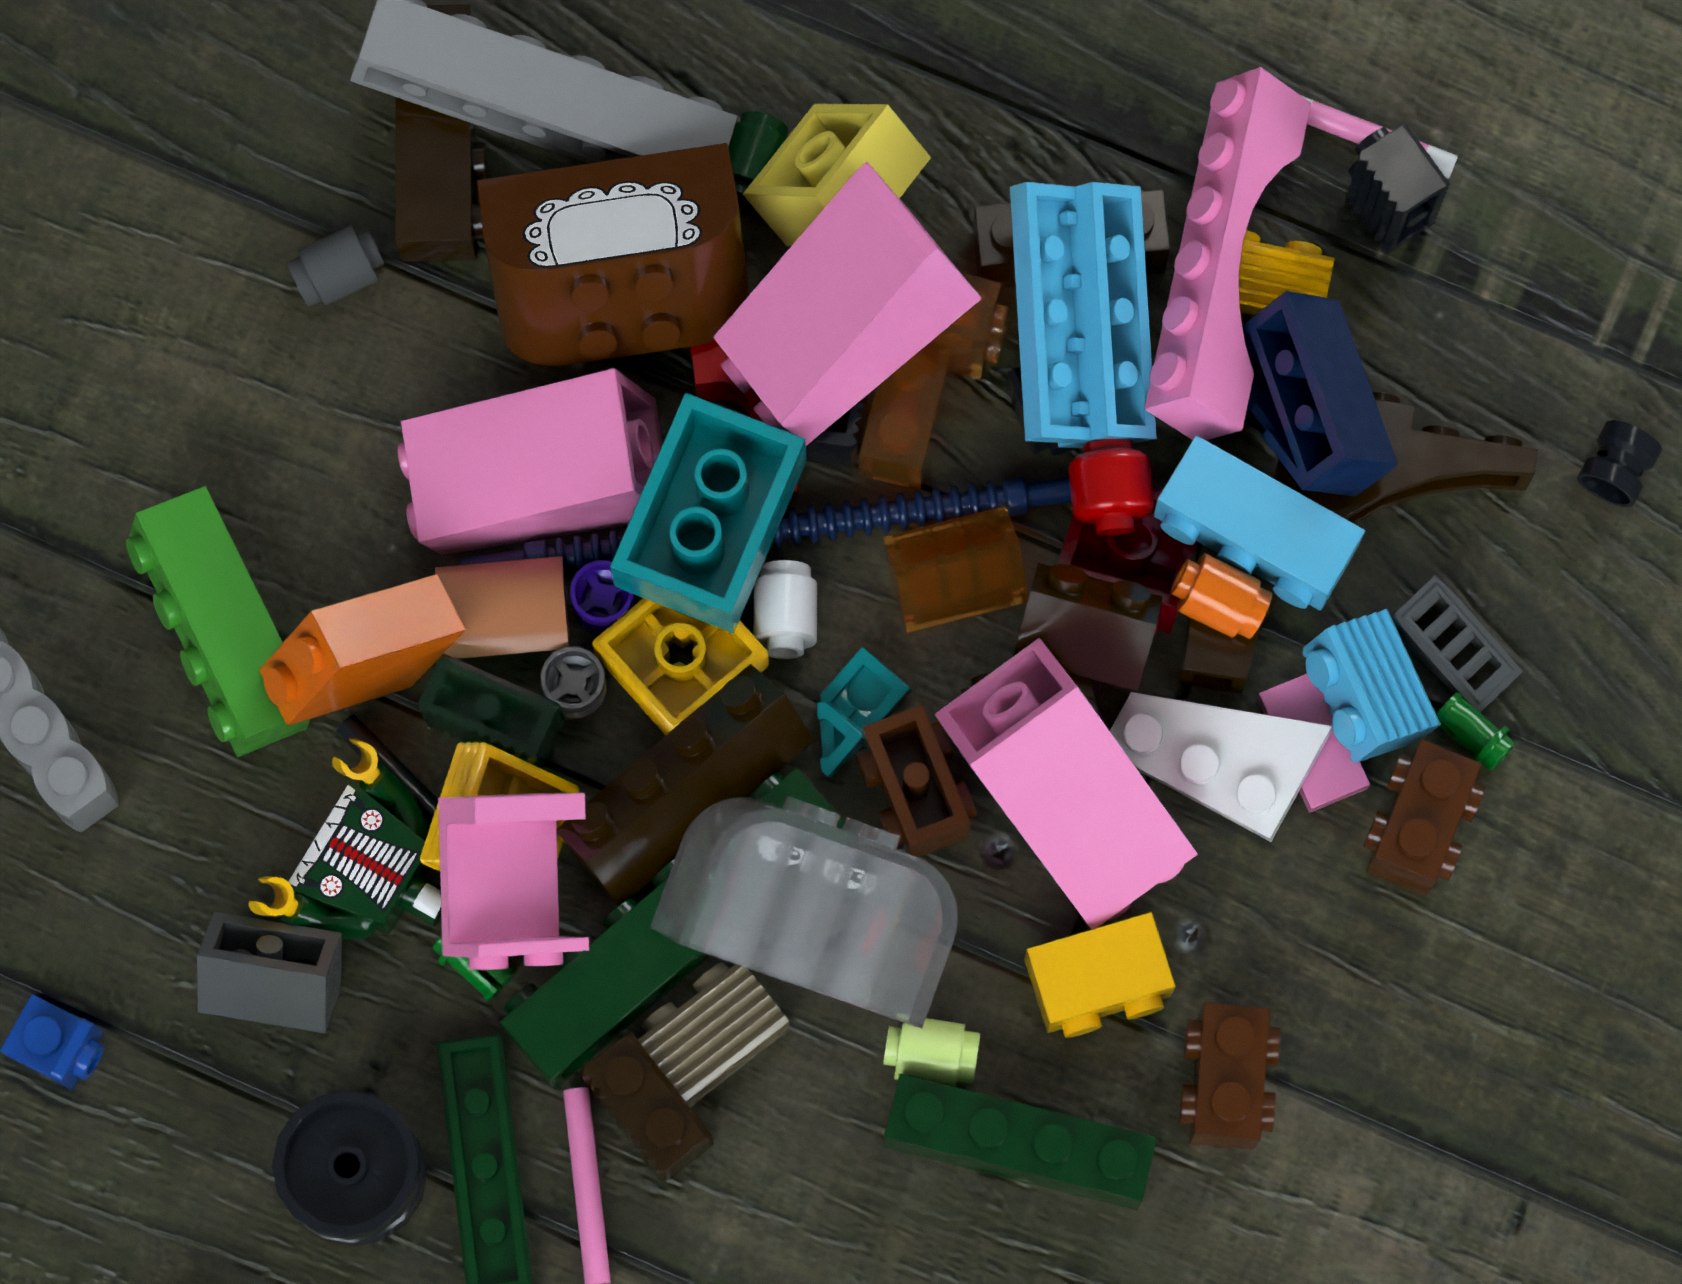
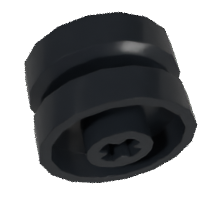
M347 1090L318 1096L294 1112L277 1137L272 1162L277 1194L293 1217L305 1228L327 1242L354 1247L383 1241L406 1225L422 1201L427 1176L422 1145L399 1112L374 1095ZM356 1156L360 1162L357 1174L351 1178L339 1176L337 1174L338 1168L348 1167L347 1158Z

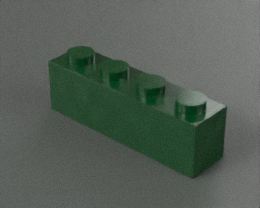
M899 1073L884 1134L883 1148L1138 1210L1143 1200L1157 1137Z

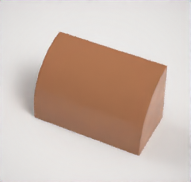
M562 556L435 567V574L438 575L466 629L441 655V660L560 650L564 647H569L570 626Z

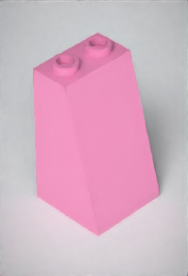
M866 162L851 176L713 338L728 356L720 364L725 373L744 394L753 388L762 400L753 407L762 421L784 431L787 430L789 433L805 438L807 446L982 298L911 211L871 165Z
M613 368L401 421L404 442L398 445V459L403 474L410 481L412 502L408 503L406 509L408 525L412 535L419 543L440 555L628 526L663 445L656 399Z
M1040 638L934 714L968 764L1091 930L1096 929L1106 921L1114 920L1123 915L1134 900L1156 884L1174 878L1182 870L1185 863L1198 855L1078 686Z

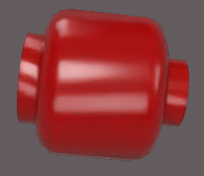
M1104 439L1082 445L1083 453L1073 458L1069 463L1071 501L1074 517L1078 521L1096 525L1097 535L1114 536L1134 532V521L1148 516L1154 508L1149 456L1145 452L1133 449V441L1129 439Z

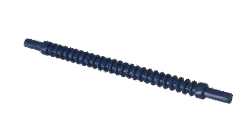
M1023 477L1004 479L1000 487H995L992 481H987L985 489L977 490L976 485L970 483L968 490L965 492H959L957 486H951L950 493L941 494L938 488H934L932 496L923 497L922 492L917 490L914 492V498L905 499L903 493H898L896 500L892 502L887 501L884 495H880L878 503L870 504L868 499L863 497L858 506H851L849 500H844L842 508L835 509L832 503L827 502L825 503L824 510L816 511L813 505H808L805 513H798L795 507H790L788 515L782 518L773 542L777 548L782 547L783 540L792 539L794 545H799L802 537H810L813 543H817L819 535L827 534L829 539L834 541L839 532H846L848 538H853L855 531L859 529L864 530L865 535L870 536L872 535L873 528L881 527L882 531L887 534L890 532L892 525H899L902 531H907L909 523L917 522L918 527L924 529L927 521L935 520L937 526H943L944 519L953 518L956 524H960L962 516L971 515L972 520L977 522L980 520V514L989 513L991 519H996L1000 511H1005L1008 517L1024 516L1028 514L1031 507L1072 502L1070 478L1026 483ZM611 531L609 538L605 540L600 539L597 533H593L591 541L582 542L581 537L578 535L574 536L573 543L564 544L561 538H557L553 546H547L544 540L530 541L524 544L523 550L460 558L461 565L562 556L564 576H566L568 568H576L578 572L584 565L597 560L612 562L623 537H618L616 531Z

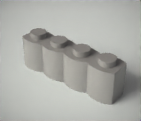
M0 627V739L20 765L33 776L39 794L65 824L82 833L119 806L115 786L94 756L81 745L75 729L56 704L44 694L38 678L29 666L9 646L7 638Z

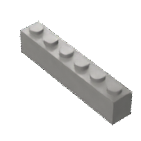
M376 0L350 78L351 82L586 163L728 143L729 147L737 115L723 111L718 103L710 99L679 96L665 91L663 86L653 79L642 76L628 78L605 70L603 64L593 58L580 55L568 57L546 49L542 42L530 36L513 35L510 37L487 29L486 25L475 17L465 14L450 16L427 8V5L422 0Z

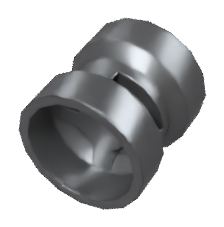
M577 646L564 647L553 652L544 662L540 673L541 687L550 711L559 719L571 723L585 722L595 717L603 709L608 696L605 673L599 659L589 650Z

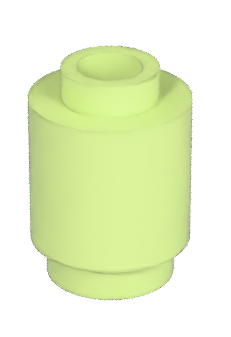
M904 1015L902 1028L889 1026L883 1065L896 1066L894 1080H898L900 1073L956 1087L957 1083L973 1085L980 1033L964 1031L965 1024Z

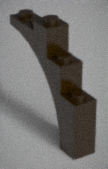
M1373 392L1398 461V466L1356 497L1302 490L1280 460L1277 462L1273 479L1353 524H1357L1382 509L1427 494L1471 488L1526 491L1535 475L1538 449L1522 447L1523 443L1519 439L1503 435L1487 436L1484 441L1462 438L1457 430L1445 426H1426L1422 428V431L1412 430L1414 405L1401 404L1400 398L1392 394ZM1199 543L1197 561L1204 553L1215 558L1217 557V552ZM1254 573L1251 574L1261 580V588L1272 592V599L1262 623L1250 639L1238 633L1231 638L1188 617L1179 684L1242 694L1257 638L1274 603L1279 598L1273 591L1274 584Z

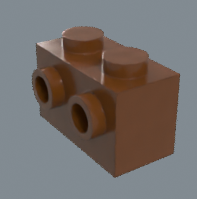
M921 704L862 727V746L864 750L856 752L855 758L867 788L879 786L887 805V809L879 811L878 814L890 846L894 848L903 845L907 858L910 861L968 839L971 825L969 818L977 816L964 780L954 783L945 761L953 757L941 723L937 721L930 724L924 706Z
M1422 739L1412 756L1400 753L1386 787L1396 792V797L1388 815L1377 811L1363 846L1374 851L1366 872L1424 896L1433 887L1437 877L1449 881L1463 846L1452 841L1460 819L1472 822L1485 791V786L1475 783L1482 763Z
M1204 1003L1198 1015V1020L1188 1019L1184 1058L1195 1059L1193 1085L1183 1084L1179 1122L1180 1124H1190L1189 1144L1254 1150L1261 1140V1131L1272 1132L1276 1095L1274 1092H1264L1266 1066L1277 1067L1280 1048V1028L1269 1027V1008Z

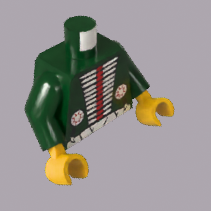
M350 738V742L358 746L361 751L359 764L349 769L341 759L334 756L332 765L337 772L351 779L360 780V787L351 781L349 782L289 881L280 877L268 876L258 879L261 883L269 884L275 892L273 904L268 907L266 904L258 901H249V908L257 915H281L283 922L287 924L341 932L342 940L366 939L375 930L389 934L404 911L411 913L432 926H436L441 920V886L425 877L430 867L422 864L420 861L430 826L413 793L383 764H378L377 752L373 746L360 739Z

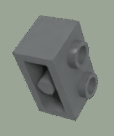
M214 912L197 954L198 1012L326 1033L341 991L342 933Z

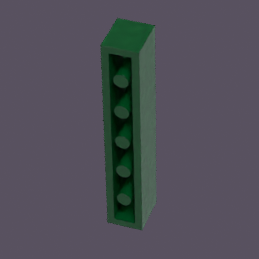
M798 768L785 778L779 773H775L765 780L750 796L754 805L749 808L754 815L763 818L769 823L777 822L784 830L792 832L798 841L807 844L808 849L805 850L804 858L796 866L784 870H768L742 862L735 856L736 849H738L739 856L747 861L762 866L777 867L761 860L751 850L749 840L755 830L746 819V811L736 820L730 814L722 818L730 878L738 905L747 924L815 867L819 850L824 849L832 852L848 838V824ZM717 822L701 838V841L706 846L686 862L679 856L672 860L653 878L652 882L657 888L638 904L630 898L607 916L603 925L608 930L589 945V951L564 952L563 964L553 965L558 971L539 989L534 983L528 984L517 992L504 1006V1010L508 1013L500 1021L504 1032L554 1090L743 929L734 913L724 883L718 848Z

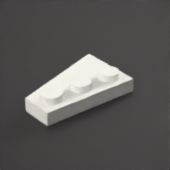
M1134 692L1130 693L1110 729L1113 737L1139 772L1272 842L1333 731L1332 726Z

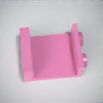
M585 793L438 797L442 956L467 957L470 970H492L509 968L508 956L524 955L525 966H549L563 964V952L589 951V937L559 936L556 820L586 819Z

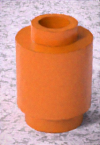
M1206 553L1199 558L1197 563L1189 559L1184 562L1171 589V594L1179 598L1176 607L1177 612L1231 638L1237 633L1248 639L1252 638L1262 623L1272 599V592L1260 587V579Z

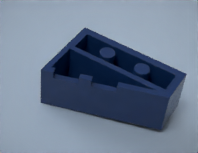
M1285 291L1242 326L1245 345L1254 372L1247 410L1253 413L1266 430L1262 437L1302 490L1356 497L1399 465L1339 300Z

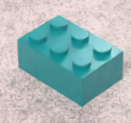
M685 393L611 563L610 569L614 586L734 633L807 462L805 438Z

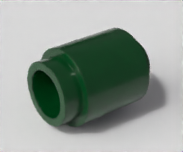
M748 111L743 113L740 122L735 123L728 147L740 208H754L744 197L743 193L787 139L789 132L784 122L763 112Z

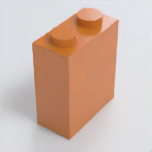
M435 574L311 611L259 669V672L264 680L267 696L272 703L277 705L286 725L289 726L411 688L466 629L438 575Z

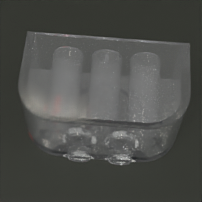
M790 796L786 797L783 808L755 798H730L713 804L693 820L679 846L650 928L686 947L918 1028H923L954 942L958 924L957 904L953 891L944 876L934 866L923 859L898 850L897 846L900 836L848 817L845 820L843 829L836 827L840 818L839 814Z

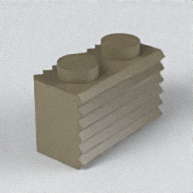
M741 960L730 969H728L724 962L713 966L693 984L698 994L678 1009L672 1002H668L652 1013L641 1024L646 1034L639 1038L638 1041L690 1107L790 1030L789 1020Z

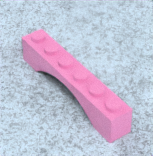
M1262 67L1216 83L1210 101L1211 108L1203 145L1198 155L1199 163L1193 190L1186 209L1187 217L1180 249L1174 263L1175 271L1168 303L1162 317V330L1155 362L1150 372V384L1144 409L1192 440L1196 435L1204 440H1209L1243 430L1254 377L1245 345L1239 308V267L1243 239L1252 210L1265 186L1284 166L1301 155L1311 102Z

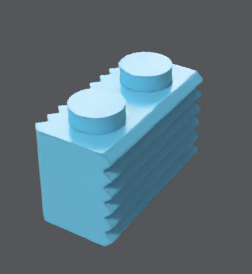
M1388 609L1378 613L1374 612L1368 616L1364 615L1337 626L1333 625L1325 629L1303 647L1308 677L1312 684L1324 693V702L1329 705V714L1333 715L1332 727L1337 740L1350 751V760L1357 763L1417 743L1441 725Z

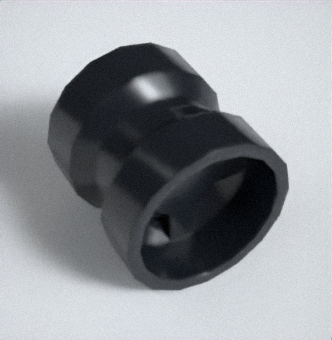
M1610 420L1605 423L1596 440L1599 446L1597 456L1586 459L1577 476V480L1585 490L1605 502L1621 507H1632L1643 488L1639 477L1642 476L1644 471L1654 467L1662 452V447L1654 437L1634 425Z

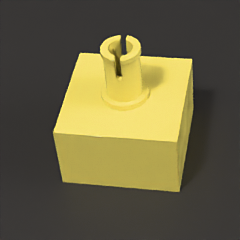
M814 104L743 195L786 246H792L851 176L866 162L871 165L900 199L931 157L888 104Z

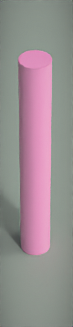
M571 1088L564 1090L563 1095L584 1283L611 1284L589 1088Z

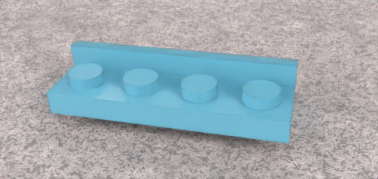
M1023 182L1010 186L1025 441L1058 443V447L1083 448L1082 445L1104 439H1129L1133 443L1157 439L1155 416L1144 409L1150 384L1152 358L1141 187L1089 182L1076 187Z

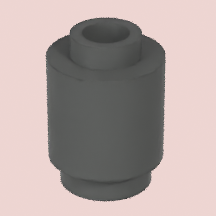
M352 224L299 249L300 256L287 262L290 273L308 307L320 302L328 306L378 282L379 278L375 269L385 264L369 230L358 235Z

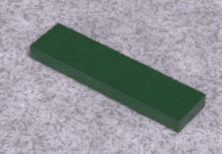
M501 1033L437 1041L466 1284H534L503 1036Z

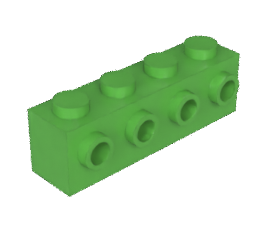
M206 486L135 513L129 534L130 538L126 539V548L130 560L139 574L147 572L157 592L153 595L156 613L166 630L175 629L184 647L180 651L184 671L194 686L202 684L211 703V706L207 708L208 717L218 739L221 742L229 740L238 758L306 730L311 719L287 726L277 705L272 703L267 696L264 680L259 669L283 642Z

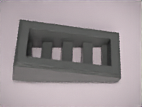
M1434 575L1391 617L1404 646L1453 694L1459 692L1463 699L1480 713L1523 672L1465 604L1437 575ZM1434 606L1441 615L1422 631L1416 622ZM1452 624L1460 633L1440 651L1433 642ZM1471 643L1478 652L1457 671L1450 661ZM1490 661L1497 670L1474 690L1467 681L1483 665Z

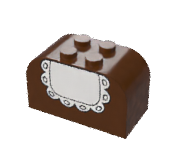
M728 143L477 180L483 236L502 339L508 349L523 360L539 365L564 366L706 344L715 341L713 338L715 334L750 295L738 197Z

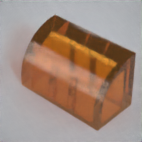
M1005 506L882 537L894 592L907 633L1028 602L1029 596L1021 546Z

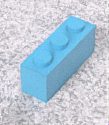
M1197 435L1159 496L1153 516L1162 521L1161 528L1172 538L1187 545H1194L1195 541H1198L1217 552V559L1251 575L1254 573L1274 584V593L1285 602L1301 609H1306L1309 604L1319 611L1322 610L1366 531Z

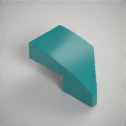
M861 647L821 693V702H817L818 720H820L822 747L820 765L821 771L828 777H832L862 747V727L889 717L913 690L865 647Z

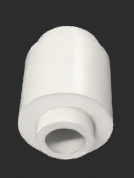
M793 560L767 562L762 565L760 577L757 578L754 584L753 635L768 651V656L778 659L798 658L804 654V649L812 647L817 643V581L811 578V567L806 563Z

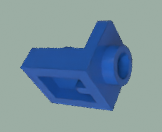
M31 994L0 1052L73 1090L79 1078L87 1080L96 1069L104 1051V1045L99 1043L104 1033L84 1018L79 1019Z

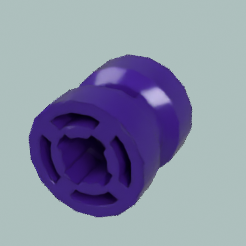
M597 560L584 565L576 572L570 586V598L578 624L586 632L597 637L636 605L634 594L614 586L610 569L611 561Z

